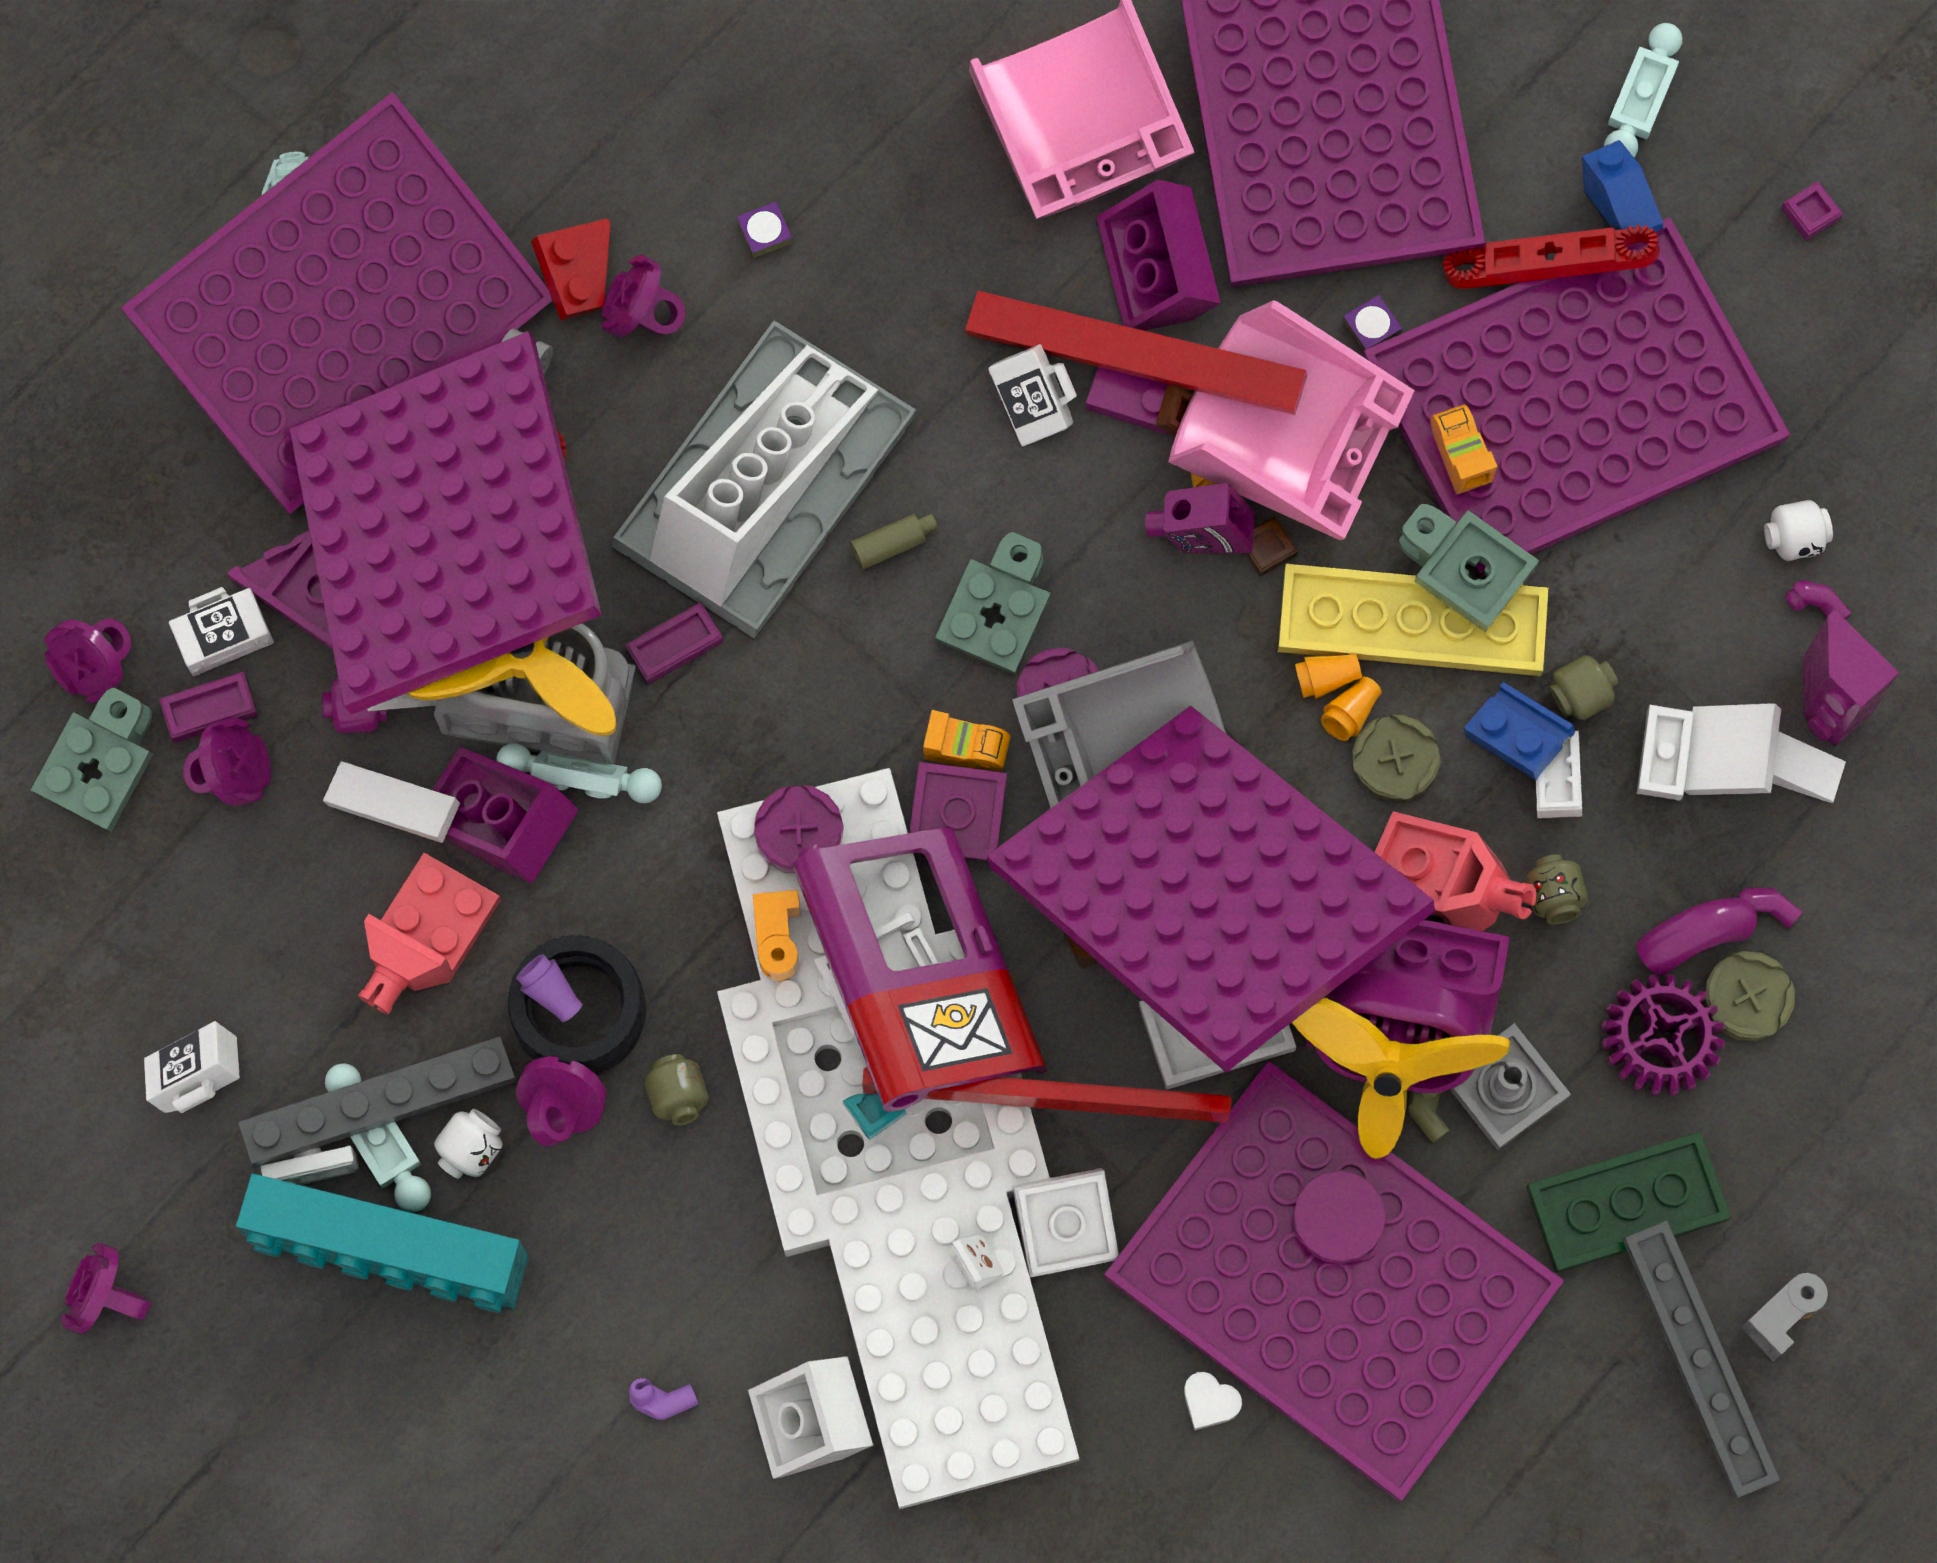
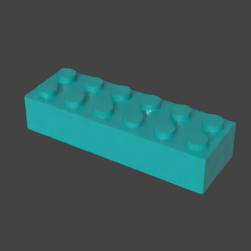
M253 1173L251 1174L236 1224V1228L246 1237V1243L254 1245L253 1250L255 1252L277 1258L280 1257L281 1251L298 1256L297 1261L299 1263L321 1269L324 1268L325 1262L342 1267L341 1272L343 1274L367 1280L369 1273L386 1278L385 1283L387 1285L403 1290L412 1291L414 1284L424 1286L430 1289L431 1296L447 1301L456 1302L458 1295L468 1297L475 1301V1307L496 1313L501 1312L502 1306L511 1309L515 1308L529 1258L518 1239Z

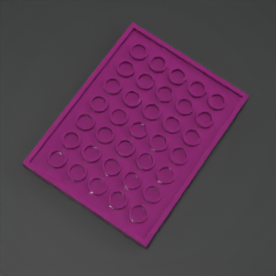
M1180 0L1230 287L1445 255L1452 252L1457 253L1458 251L1464 252L1466 249L1469 251L1471 248L1478 249L1484 247L1485 239L1440 0Z
M391 92L119 309L287 514H291L304 503L290 428L502 342L510 329L514 328L517 330L553 300L549 289L397 96Z
M1670 217L1662 220L1663 229L1656 232L1659 240L1660 254L1652 264L1646 267L1519 282L1363 351L1362 357L1415 390L1398 427L1443 513L1456 521V524L1469 510L1532 555L1788 440L1790 436L1788 429ZM1634 243L1627 249L1628 251L1629 249L1632 250V253H1634V250L1640 253L1639 249L1644 251V247L1648 246L1645 243ZM1465 404L1474 418L1478 433L1480 432L1487 451L1492 452L1498 467L1493 482L1456 495L1436 444L1430 420L1434 414ZM1480 562L1477 566H1472L1477 578L1485 576L1484 570L1486 566Z
M529 331L290 428L343 704L351 715L602 615L536 341Z
M1192 706L1182 711L987 855L989 867L1226 1073L1435 912L1434 900Z
M1269 1061L1231 1109L1228 1123H1220L1104 1274V1278L1399 1503H1401L1564 1282L1563 1279L1392 1152L1382 1158L1374 1159L1370 1157L1360 1143L1358 1127ZM1338 1170L1355 1173L1370 1182L1381 1196L1386 1214L1383 1234L1373 1250L1358 1261L1343 1264L1322 1261L1314 1256L1312 1252L1307 1250L1305 1245H1302L1296 1236L1293 1222L1295 1203L1305 1185L1320 1174Z

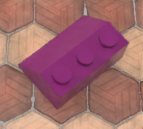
M1156 180L1096 216L1123 326L1145 331L1189 322L1221 304L1191 187Z
M1835 609L1827 616L1803 657L1804 717L1808 720L1807 724L1812 733L1822 741L1828 740L1834 747L1873 713L1899 674Z

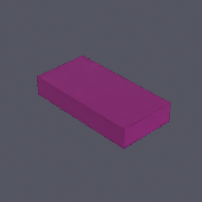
M700 602L625 644V648L645 682L649 685L723 643V637Z
M244 671L159 699L173 743L200 735L211 723L226 718L235 717L247 720L258 716Z

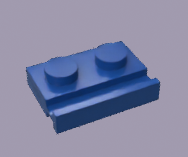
M1502 682L1497 694L1494 697L1490 696L1464 727L1465 735L1536 780L1563 748L1562 744L1568 737L1572 738L1575 734L1573 724L1505 682Z

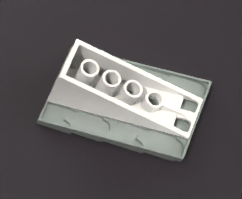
M774 320L615 534L611 547L625 556L631 557V560L662 580L665 579L667 583L698 603L701 602L704 607L732 625L738 626V629L752 638H755L792 590L796 580L825 544L827 537L873 478L875 471L903 436L906 428L914 418L916 409Z

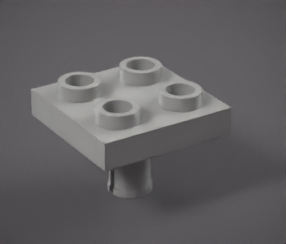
M1515 1023L1498 1035L1510 1041L1507 1055L1491 1064L1475 1068L1472 1075L1464 1083L1450 1090L1497 1151L1571 1096L1567 1088Z

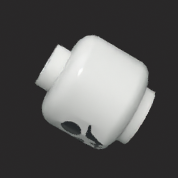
M1812 500L1776 507L1772 512L1771 523L1764 525V535L1768 548L1776 549L1779 556L1785 561L1818 556L1825 551L1826 544L1831 542L1833 538L1832 523L1827 509H1820Z

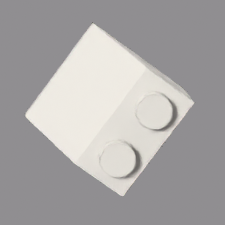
M848 1357L809 1361L748 1390L773 1479L842 1460L873 1446Z

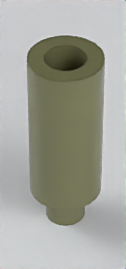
M913 513L850 541V546L861 570H865L926 543L925 535L938 530V526L932 514L917 519Z

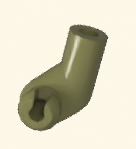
M1411 1091L1408 1112L1431 1143L1435 1144L1450 1132L1449 1127L1436 1112L1439 1096L1442 1092L1418 1093Z

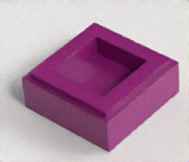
M1818 181L1783 202L1781 207L1805 241L1838 222L1843 215L1842 211Z

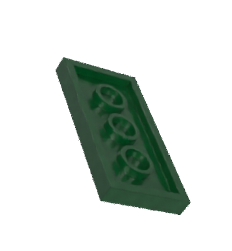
M1701 1131L1531 1182L1526 1186L1555 1273L1625 1253L1627 1250L1623 1243V1238L1664 1221H1668L1674 1237L1727 1222L1731 1219Z

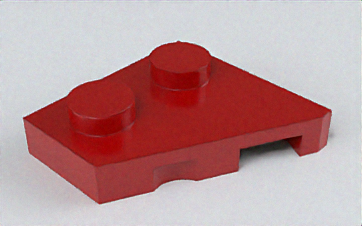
M608 218L537 235L531 241L560 321L597 312L604 306L610 237V221Z

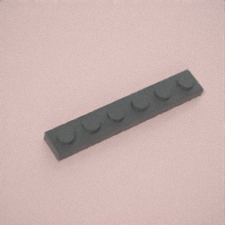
M501 1036L239 1121L238 1125L252 1168H256L515 1083V1076Z
M1668 1221L1623 1238V1243L1733 1497H1742L1779 1481V1476Z

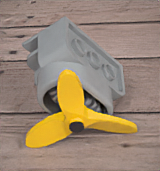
M581 623L408 692L407 695L419 700H437L434 716L441 733L444 735L502 746L509 743H519L533 752L547 751L614 764L637 668L636 665L627 664L625 657L620 652L604 648L595 633Z

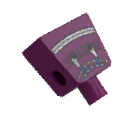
M1229 483L1169 491L1165 495L1164 510L1147 512L1145 527L1149 537L1166 536L1181 552L1187 554L1253 553L1255 511Z

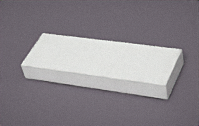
M342 761L323 799L330 807L443 843L460 805V802L455 797Z

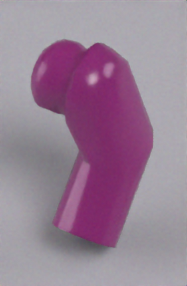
M1801 580L1794 583V588L1786 593L1787 603L1796 611L1804 610L1810 604L1819 607L1826 617L1834 609L1845 620L1852 615V612L1827 585Z
M1747 887L1739 893L1740 898L1750 902L1754 907L1755 913L1769 912L1788 929L1803 913L1802 910L1774 888Z

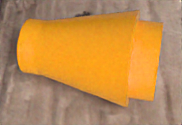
M1356 653L1337 656L1304 657L1305 662L1295 664L1303 698L1314 696L1316 700L1354 680L1362 679Z
M1363 676L1356 684L1325 705L1323 708L1324 714L1320 719L1324 729L1334 738L1341 741H1347L1350 737L1358 736L1376 700L1382 694L1379 685L1371 678Z

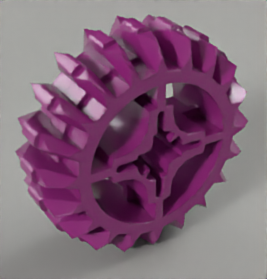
M1655 974L1650 975L1647 979V989L1639 980H1634L1630 985L1631 993L1625 990H1620L1617 993L1616 999L1620 1005L1609 1004L1606 1013L1613 1020H1605L1601 1025L1602 1031L1613 1035L1602 1041V1048L1617 1051L1608 1058V1064L1615 1066L1622 1062L1624 1067L1618 1077L1621 1080H1625L1632 1073L1637 1077L1633 1088L1638 1091L1645 1082L1651 1083L1650 1092L1653 1096H1658L1663 1084H1665L1670 1096H1676L1679 1092V1082L1687 1091H1691L1696 1087L1695 1077L1706 1081L1710 1076L1707 1066L1716 1067L1720 1061V1057L1713 1051L1722 1050L1725 1045L1723 1039L1714 1036L1722 1032L1724 1023L1721 1021H1710V1018L1718 1012L1717 1005H1710L1704 1008L1702 1003L1707 997L1706 991L1702 990L1694 997L1688 993L1692 988L1691 980H1686L1679 989L1675 987L1676 980L1673 975L1667 976L1663 986H1660L1659 979ZM1654 1003L1674 1006L1685 1014L1671 1016L1665 1013L1660 1004L1655 1005ZM1639 1008L1643 1014L1641 1022L1643 1023L1645 1033L1640 1035L1636 1041L1630 1043L1628 1036L1629 1017ZM1695 1028L1698 1038L1695 1057L1687 1063L1682 1055L1685 1049L1682 1045L1681 1037L1686 1035L1689 1030ZM1657 1029L1661 1033H1665L1667 1031L1672 1032L1676 1030V1032L1673 1033L1669 1041H1667L1665 1038H1660L1658 1040L1655 1038L1649 1041L1653 1037ZM1648 1054L1656 1055L1663 1060L1666 1066L1671 1065L1672 1068L1652 1065L1641 1057Z

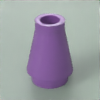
M544 954L537 956L529 962L516 977L522 984L520 990L556 1015L561 1022H565L573 1017L583 1005L575 996L555 959L549 961Z

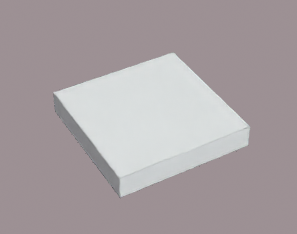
M1775 703L1693 707L1694 715L1684 792L1688 795L1771 793L1781 708Z
M1102 1168L1012 1186L1029 1277L1115 1261L1119 1256L1105 1172Z

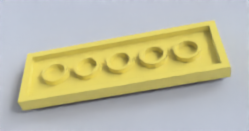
M1294 564L1285 565L1278 652L1315 656H1337L1356 653L1358 660L1541 676L1543 673L1548 588L1523 585L1487 632H1484L1414 582L1415 575Z

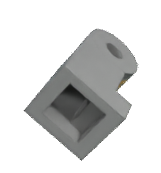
M1802 1273L1797 1275L1750 1318L1741 1329L1774 1362L1794 1343L1786 1332L1799 1319H1808L1826 1303L1828 1291L1825 1283L1815 1274Z

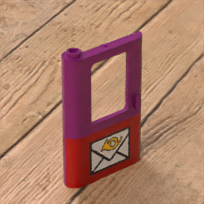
M937 828L825 848L821 844L806 847L798 853L799 858L794 861L792 867L885 1111L893 1112L911 1107L922 1101L933 1090L1037 1070L1038 1074L1046 1073L1045 1061L952 828ZM918 852L924 854L929 862L964 952V958L893 971L886 964L851 872L850 864Z

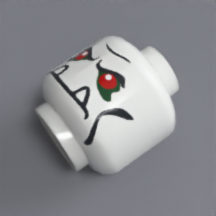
M472 1109L470 1113L457 1112L434 1142V1146L441 1156V1159L438 1161L439 1166L458 1179L463 1174L472 1177L481 1176L502 1149L503 1143L498 1135L501 1132V1128L492 1119L476 1109Z

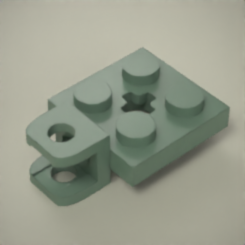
M1421 504L1403 525V535L1399 539L1401 550L1423 567L1416 575L1414 582L1484 632H1487L1539 563L1538 559L1469 510L1456 524V521L1439 509L1428 504ZM1479 562L1486 566L1484 570L1486 579L1472 580L1468 577L1469 571L1465 568L1466 565L1470 564L1475 567Z
M1010 532L1001 540L990 563V567L970 559L935 640L1016 675L1051 599L1050 592L1034 586L1043 566L1041 545L1024 536ZM1018 554L1027 555L1026 559L1022 562L1013 560ZM993 606L1000 607V614L1005 617L1003 624L995 623L992 628L986 627V618L982 616V612L985 609L991 610Z
M111 688L102 695L89 720L73 712L31 791L112 832L154 755L139 746L150 726L153 714L152 709L116 688ZM127 710L125 716L122 717L123 712ZM94 760L99 761L98 769L103 772L99 780L92 778L87 784L83 780L85 774L82 770L86 764L91 765Z

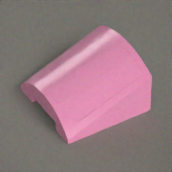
M1120 0L1117 9L1060 36L983 66L979 58L970 60L969 74L1036 220L1116 191L1194 154L1192 144L1131 0Z
M1273 300L1240 315L1218 349L1306 370L1307 378L1296 414L1292 415L1194 391L1179 425L1168 462L1215 484L1229 483L1239 495L1331 537L1343 540L1361 506L1362 501L1358 499L1359 493L1389 430L1398 427L1415 390L1281 303Z

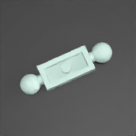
M1661 23L1652 29L1648 39L1651 50L1639 47L1608 122L1609 126L1619 130L1613 131L1608 135L1604 146L1620 140L1631 155L1635 157L1638 151V141L1635 135L1646 140L1648 139L1679 61L1669 58V56L1679 51L1682 45V34L1675 25L1670 23Z
M509 743L503 746L496 758L497 762L524 773L529 772L532 776L553 784L558 790H565L568 787L583 789L588 796L595 798H610L611 795L617 796L622 790L627 791L629 796L638 803H650L659 796L662 789L659 775L648 768H640L628 774V767L541 751L538 756L531 755L529 750L519 743Z
M345 1063L333 1066L325 1077V1087L328 1092L361 1082L358 1070L352 1065ZM396 1122L350 1137L382 1189L395 1182L394 1197L401 1209L407 1212H418L427 1206L431 1198L429 1184L423 1178L412 1176L410 1173L422 1164Z

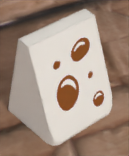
M975 1235L961 1238L952 1243V1255L972 1289L978 1290L1003 1274V1269L983 1236Z

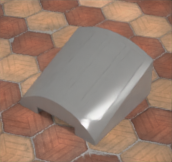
M1193 640L1012 699L1025 741L1030 742L1051 808L1189 706L1195 708L1226 733L1212 688Z

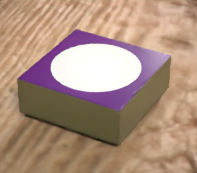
M777 202L737 216V223L753 259L793 244L792 236Z
M1379 295L1345 314L1342 318V323L1362 351L1400 335L1403 329Z

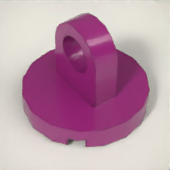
M643 254L631 258L629 263L633 267L628 273L623 270L620 274L618 273L607 292L604 306L602 307V317L606 318L607 321L601 323L602 329L618 338L627 336L637 326L658 335L674 333L684 322V304L674 293L659 286L661 269L658 262ZM660 301L667 303L671 311L670 319L664 325H660L654 318V308Z
M106 618L90 626L87 623L71 619L60 622L45 636L44 643H47L48 650L44 652L46 664L53 677L67 692L74 696L80 693L87 697L84 701L96 703L107 690L121 687L123 672L120 661L127 656L131 647L130 635L121 622ZM102 632L107 633L112 638L114 648L102 635Z
M235 717L226 718L211 723L202 733L199 749L188 755L183 767L186 785L196 793H214L225 804L236 807L258 801L264 795L262 793L263 787L269 786L271 778L270 758L264 741L259 734L253 736L251 731L247 729L251 725L245 720Z
M547 1056L535 1059L524 1067L516 1087L518 1102L527 1114V1126L530 1134L542 1146L551 1147L567 1140L571 1133L590 1130L599 1123L604 1112L607 1096L605 1086L595 1073L583 1064L573 1060L570 1061V1064L558 1062L560 1057Z
M104 1243L94 1244L92 1251L96 1252L95 1255L87 1254L85 1258H82L67 1289L65 1305L71 1307L69 1315H61L64 1329L77 1334H84L92 1327L104 1306L128 1316L145 1320L152 1304L151 1301L140 1295L113 1285L118 1268V1251L116 1248Z

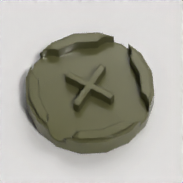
M1390 715V717L1378 718L1369 722L1357 736L1351 754L1352 770L1360 786L1373 797L1389 803L1408 802L1423 795L1434 783L1441 763L1439 748L1432 731L1419 720L1405 715Z
M1742 951L1725 958L1712 969L1704 985L1707 997L1703 1003L1705 1007L1717 1005L1718 1012L1710 1020L1724 1023L1722 1033L1736 1040L1756 1042L1773 1036L1787 1023L1795 1004V989L1792 980H1789L1788 975L1784 972L1785 969L1777 960L1763 953Z

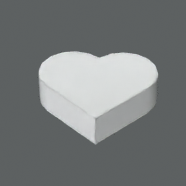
M1197 1372L1186 1381L1184 1397L1194 1431L1228 1422L1239 1414L1242 1399L1239 1392L1233 1386L1227 1384L1219 1385L1217 1379L1206 1372Z

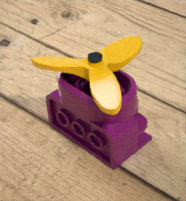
M1423 920L1292 1022L1298 1031L1315 1046L1320 1058L1331 1069L1345 1077L1366 1082L1358 1112V1134L1364 1151L1374 1159L1382 1158L1388 1155L1394 1148L1404 1123L1407 1091L1439 1093L1451 1090L1464 1083L1472 1075L1475 1068L1491 1064L1507 1055L1510 1047L1509 1039L1490 1034L1501 991L1510 937Z

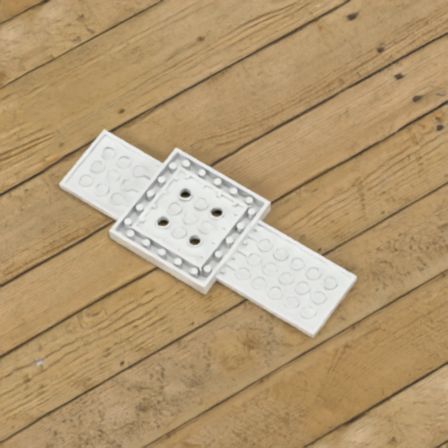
M890 768L815 787L828 794L840 810L844 826L842 845L908 834ZM763 801L717 812L761 979L717 991L783 1249L785 1256L789 1257L826 1246L831 1247L899 1510L1079 1461V1455L1008 1198L1014 1197L1013 1185L1050 1178L1030 1107L923 1099L917 1104L906 1108L907 1115L869 1141L843 1105V1100L863 1093V1069L867 1067L859 1043H856L815 967L814 960L825 955L796 875L784 873L773 867L758 850L754 835L756 813ZM913 853L850 864L851 872L873 930L910 912L915 923L900 932L902 937L920 928L938 963L964 958V952L955 930L935 934ZM798 890L801 916L789 917L790 939L797 948L799 966L796 973L788 980L773 981L764 975L759 963L752 894ZM824 1049L836 1050L841 1056L840 1065L832 1071L821 1070L815 1063L817 1054ZM1021 1073L1002 1076L1003 1078L1022 1079ZM943 1111L950 1116L952 1124L949 1130L942 1134H935L928 1130L925 1121L932 1112ZM848 1134L859 1136L864 1142L862 1152L854 1157L842 1155L838 1150V1143L843 1136ZM975 1235L984 1237L1003 1269V1274L978 1290L972 1289L952 1255L951 1247L954 1241Z

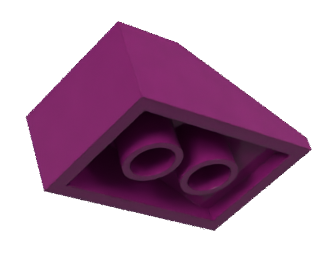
M461 746L432 789L433 791L455 797L460 802L445 840L493 867L533 884L579 811L553 784Z

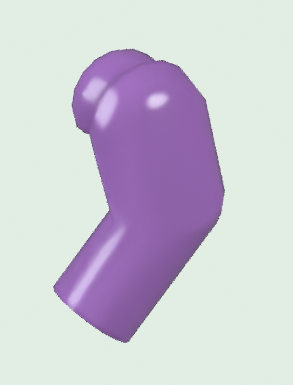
M640 1378L633 1381L629 1387V1399L634 1408L656 1420L668 1419L699 1405L690 1384L667 1393L651 1385L650 1380Z

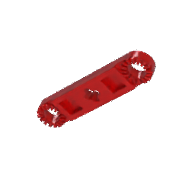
M1636 225V228L1629 226L1627 227L1628 229L1614 230L1613 227L1485 243L1483 248H1471L1470 250H1464V252L1458 251L1457 253L1452 252L1444 257L1445 261H1443L1445 278L1451 286L1459 289L1643 268L1652 264L1658 258L1660 246L1657 233H1654L1652 228L1648 229L1646 225L1643 228L1640 225ZM1634 243H1645L1648 246L1644 247V251L1639 249L1640 253H1637V250H1634V253H1632V250L1629 249L1628 251L1627 249ZM1556 253L1554 260H1546L1547 254ZM1465 263L1475 265V268H1471V272L1470 270H1467V273L1461 271L1460 274L1459 270L1455 271L1458 266Z

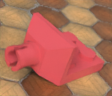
M1392 812L1375 853L1434 900L1435 912L1431 915L1441 917L1447 925L1484 931L1495 923L1499 912L1511 914L1520 919H1526L1531 914L1530 908L1522 907L1521 903L1530 906L1535 905L1536 889L1534 885L1510 880L1502 862L1477 832Z
M423 853L382 919L379 920L368 914L364 920L370 959L376 968L358 997L372 1008L376 1005L379 1012L389 1015L393 1009L392 1006L406 987L417 991L450 983L501 902L500 895L428 854Z

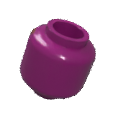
M338 677L331 684V692H322V717L331 718L332 726L337 733H372L377 729L379 722L386 721V710L368 711L366 709L351 715L344 707Z

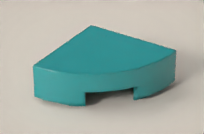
M856 1094L843 1100V1105L869 1141L907 1115L905 1109L893 1112L885 1111L877 1094Z

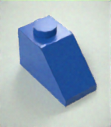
M1620 140L1582 156L1584 192L1612 228L1614 227V230L1628 229L1627 227L1629 226L1636 228V225H1640L1641 228L1646 225L1648 229L1652 228L1654 232L1663 229L1662 218L1643 170Z

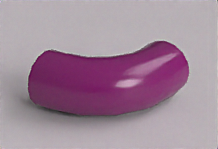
M1743 898L1710 900L1672 916L1638 939L1636 943L1637 952L1640 959L1652 972L1664 976L1691 957L1707 949L1725 943L1742 942L1748 939L1754 933L1757 915L1750 902Z

